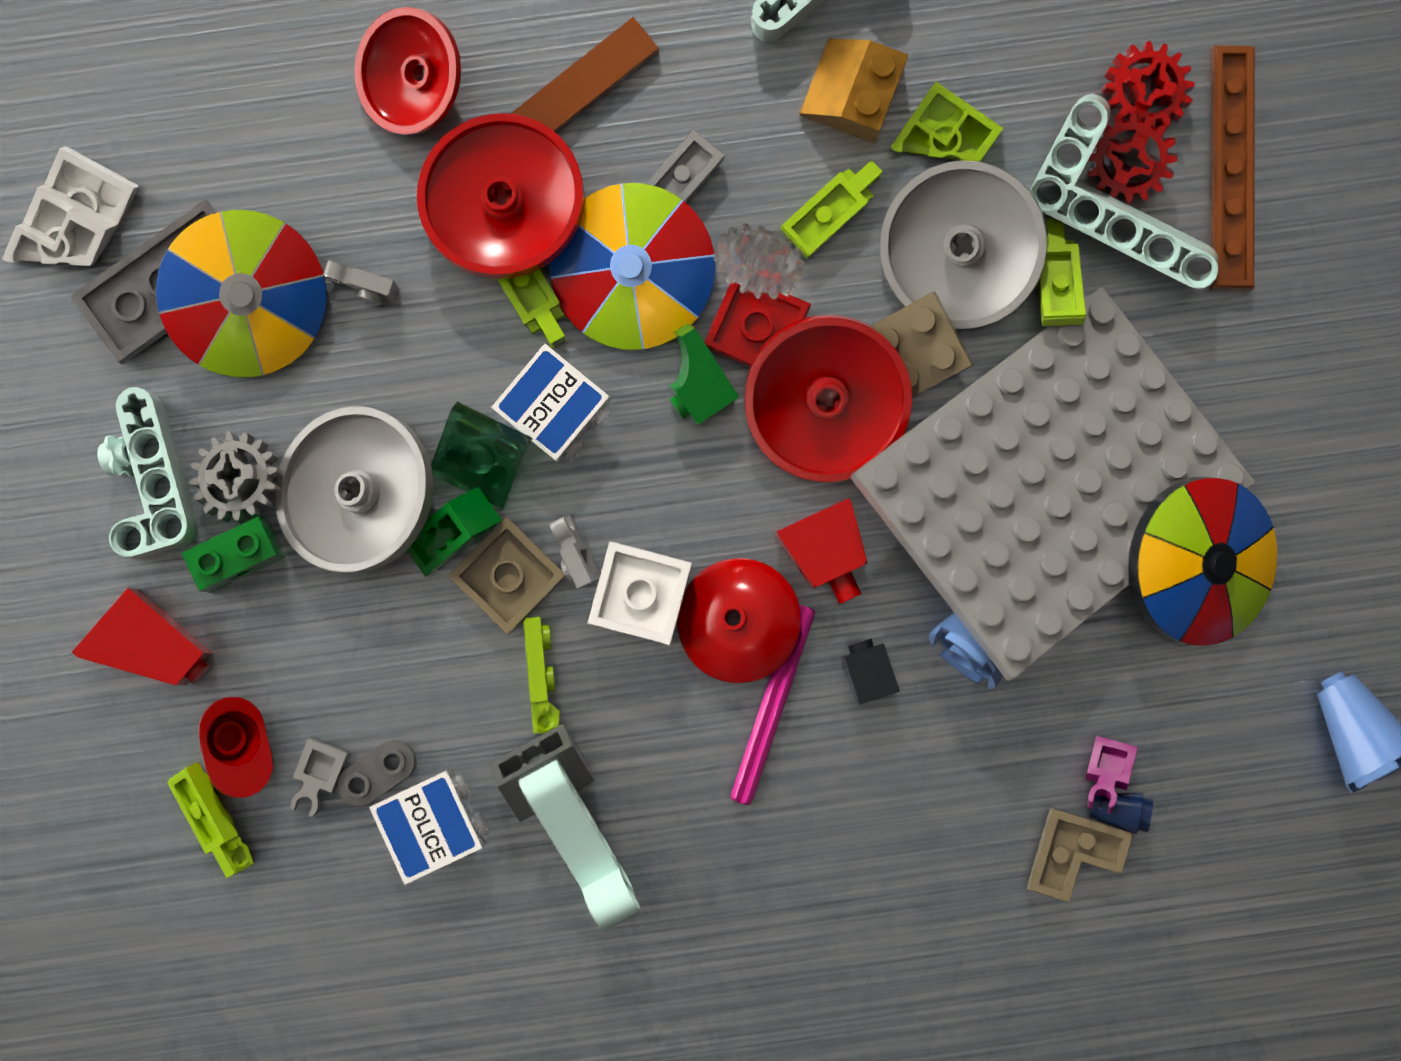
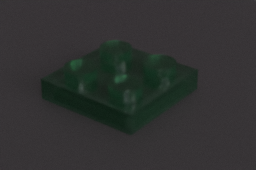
M457 401L449 413L431 463L432 474L467 492L479 487L491 504L503 509L509 500L533 438Z

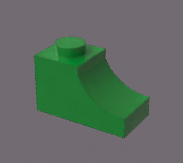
M687 323L674 332L680 345L682 360L677 379L669 385L675 394L669 400L682 420L689 416L693 422L699 425L738 399L739 396L696 328Z
M476 487L448 501L425 522L420 534L407 549V552L426 577L436 572L457 554L483 538L502 519L480 488Z

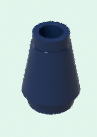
M1117 793L1116 806L1111 814L1107 813L1110 802L1106 797L1098 796L1094 799L1089 817L1096 818L1099 821L1136 835L1138 831H1149L1153 799L1144 798L1143 793Z

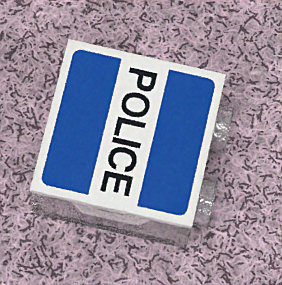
M546 344L540 348L491 407L498 416L558 465L564 458L568 462L572 461L585 445L581 440L590 427L597 430L612 412L607 408L611 403L609 395Z
M452 768L369 807L404 885L465 857L487 844L484 837L489 835L485 821L479 812L472 813L466 798L471 797L467 782L461 773L455 776Z

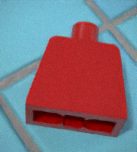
M849 498L775 533L778 541L812 589L829 582L839 604L862 594L851 571L868 564L853 506Z

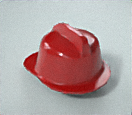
M224 697L213 702L204 711L199 723V744L206 772L211 783L221 793L233 798H248L264 788L269 782L273 770L272 754L264 720L257 707L252 702L241 697Z

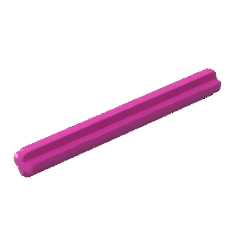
M800 605L802 626L799 641L787 662L770 675L731 792V799L744 805H750L753 801L815 616L813 609Z

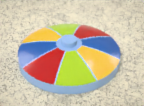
M623 183L600 189L585 198L579 227L568 246L558 257L550 262V274L553 290L561 304V309L572 324L583 334L609 347L625 350H643L658 347L676 339L675 331L687 323L692 326L699 319L710 300L714 288L716 256L706 226L685 201L675 194L653 185Z

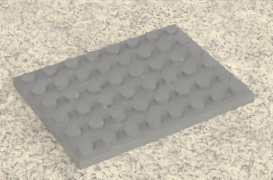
M1102 286L1084 299L1086 310L1084 325L1048 326L850 476L858 489L1007 681L1014 679L1130 584L1128 561L1134 531L1144 511L1161 492L1179 481L1201 476L1231 480L1245 488H1249L1255 483L1251 475Z

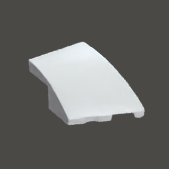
M67 146L59 148L45 184L37 188L22 224L15 227L2 259L6 262L31 261L42 262V264L69 263L70 265L80 266L93 265L121 224L138 191L139 185Z

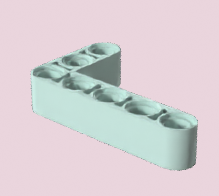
M1090 94L1080 98L1068 115L1032 184L1030 192L1038 202L1041 211L1189 287L1197 289L1211 285L1217 277L1219 267L1218 255L1212 247L1078 180L1110 117V106L1101 96ZM1086 105L1095 106L1101 113V122L1095 126L1085 125L1079 118L1080 108ZM1068 143L1075 144L1081 151V159L1076 163L1063 161L1059 155L1060 146ZM1045 181L1057 183L1061 188V197L1056 200L1044 198L1040 192V184ZM1082 200L1093 201L1099 208V214L1094 218H1083L1077 212L1076 205ZM1120 219H1128L1136 226V232L1130 237H1121L1114 231L1113 224ZM1157 238H1165L1172 242L1174 250L1166 256H1159L1151 250L1150 244ZM1195 257H1203L1210 262L1211 269L1205 274L1197 275L1189 270L1187 264Z

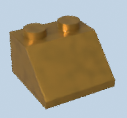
M828 38L799 116L875 144L909 54L871 40Z

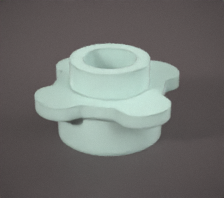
M113 435L106 436L104 443L98 447V460L103 471L110 476L121 475V473H125L127 477L133 476L134 473L124 437L115 439Z

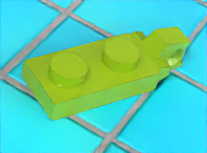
M873 160L866 164L857 174H854L849 168L844 173L840 171L783 223L779 230L808 260L868 205V202L874 197L869 188L882 177L883 171Z
M1046 218L1048 253L1043 274L1038 282L1042 326L1084 325L1086 310L1078 244H1075L1074 240H1065L1063 222L1055 218Z
M540 269L520 277L497 279L523 324L529 328L532 335L541 330L552 349L567 341L557 323V320L564 317L560 309L561 304Z
M541 617L525 618L523 621L533 734H544L559 726L560 711L548 701L547 692L555 691L553 666L545 667L543 651L551 650L549 625H541Z
M199 761L187 766L171 777L167 784L205 854L210 852L214 854L226 879L254 864L247 844L241 842V837L238 836L234 828L230 813L223 808L208 774L203 771Z

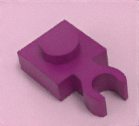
M1096 736L1085 779L1097 782L1089 791L1087 801L1089 809H1092L1093 801L1096 797L1104 796L1110 802L1107 813L1111 814L1114 811L1117 801L1115 788L1128 789L1137 754V746Z

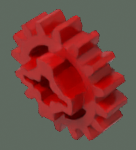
M1147 41L1142 47L1141 52L1133 44L1127 49L1126 56L1119 53L1113 60L1115 67H1109L1104 77L1111 82L1104 85L1102 94L1112 95L1108 105L1110 109L1117 108L1123 119L1129 120L1132 111H1137L1139 121L1144 122L1149 114H1153L1154 121L1152 126L1155 127L1157 123L1159 127L1166 123L1169 127L1171 125L1170 119L1178 122L1184 115L1181 108H1187L1192 103L1193 99L1185 93L1190 92L1195 87V82L1185 80L1184 78L1192 70L1191 67L1183 66L1180 68L1177 64L1182 56L1180 52L1172 57L1166 55L1168 51L1167 44H1163L1158 51H1153L1151 41ZM1149 63L1147 67L1142 69H1138L1135 67H1133L1131 70L1129 69L1137 64ZM1152 76V79L1150 81V91L1152 92V94H1150L1147 97V99L1144 100L1146 95V84L1144 82H1146L1149 79V77ZM1124 94L1127 95V97H1128L1130 103L1127 101V99H1126V97H1125ZM1154 106L1161 108L1168 106L1159 112L1148 113V110Z
M1132 111L1129 121H1124L1120 113L1115 114V126L1106 125L1102 133L1104 136L1099 138L1095 146L1097 150L1093 151L1088 159L1096 163L1088 171V175H1099L1101 177L1096 188L1102 190L1109 186L1112 189L1110 196L1114 198L1118 196L1119 192L1125 193L1126 203L1132 202L1135 193H1139L1144 201L1148 200L1149 188L1151 187L1161 192L1164 189V185L1160 178L1172 179L1174 171L1167 167V164L1177 162L1178 154L1168 152V149L1176 144V139H1164L1163 137L1168 127L1167 124L1164 123L1157 128L1152 126L1154 121L1153 114H1149L1144 122L1139 121L1137 111ZM1136 130L1134 136L1126 140L1112 139L1113 136L1120 132ZM1149 137L1156 142L1159 148L1160 160L1152 155L1147 144ZM1131 148H1136L1139 150L1138 158L1143 162L1135 161L1132 166H1128L1125 164L1126 156L1121 154V151L1128 153ZM1104 155L1113 161L1116 169L1114 177L1106 168ZM1136 175H1151L1149 179L1143 182L1128 184L1129 179Z

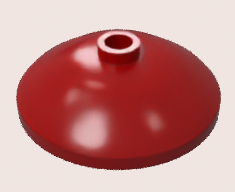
M395 8L379 16L363 35L355 60L356 89L367 114L380 127L393 133L408 135L419 134L433 128L448 114L458 94L461 79L460 55L450 30L434 14L418 8ZM423 69L425 70L424 78L422 77Z
M745 558L723 560L700 572L685 590L677 620L680 642L693 664L710 677L728 683L755 682L775 673L787 662L794 652L799 641L802 626L800 604L789 582L778 571L767 564ZM739 611L741 614L740 623L730 626L727 620L729 613Z

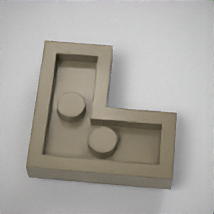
M1050 808L1026 888L1070 902L1081 862L1122 874L1134 833Z

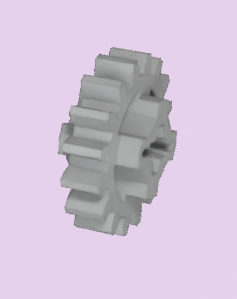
M226 432L224 443L216 437H212L210 440L213 448L210 451L199 448L198 452L204 459L201 463H191L190 466L198 471V477L189 480V485L200 488V491L193 496L194 500L199 503H206L203 511L212 516L218 513V519L224 522H229L233 516L235 521L245 523L246 513L254 517H261L259 506L264 504L272 507L274 503L268 497L270 492L281 491V487L273 483V478L283 475V472L271 466L277 461L278 456L271 451L266 452L267 443L260 439L254 442V437L243 432L240 439L236 434ZM244 452L253 455L258 465L248 464V457L244 455ZM238 471L241 472V477H237ZM231 478H234V484L231 483ZM214 490L223 491L224 499L228 500V504L219 500Z

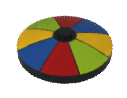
M1201 476L1179 481L1161 492L1150 503L1134 531L1129 551L1128 571L1135 603L1145 620L1156 631L1169 639L1197 646H1208L1227 641L1247 628L1265 605L1271 592L1277 569V542L1274 527L1266 509L1260 500L1244 486L1231 480Z

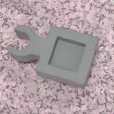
M329 260L323 273V277H326V280L353 288L355 291H358L357 298L375 305H381L382 300L394 303L399 290L394 280L361 269H352Z
M571 515L566 518L563 516L550 523V528L562 547L559 550L563 558L561 568L566 578L571 583H575L577 589L599 581L601 571L587 542H582Z
M308 738L292 777L304 782L302 789L291 799V810H296L300 799L307 797L312 801V809L308 816H315L321 808V791L335 792L338 778L344 769L349 752L313 738Z

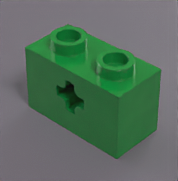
M261 517L247 521L181 553L198 590L208 593L223 588L286 557L269 520Z

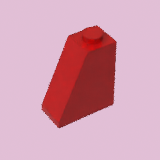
M127 588L72 651L78 658L172 685H187L189 682L195 684L208 671L210 665L207 661L214 654L141 590Z

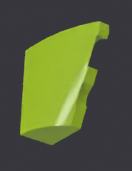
M935 81L890 148L896 152L980 162L1003 128Z

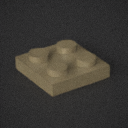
M936 292L925 295L872 325L873 328L882 333L892 343L901 356L911 381L912 398L974 365Z
M507 516L448 575L507 635L566 577L563 571Z

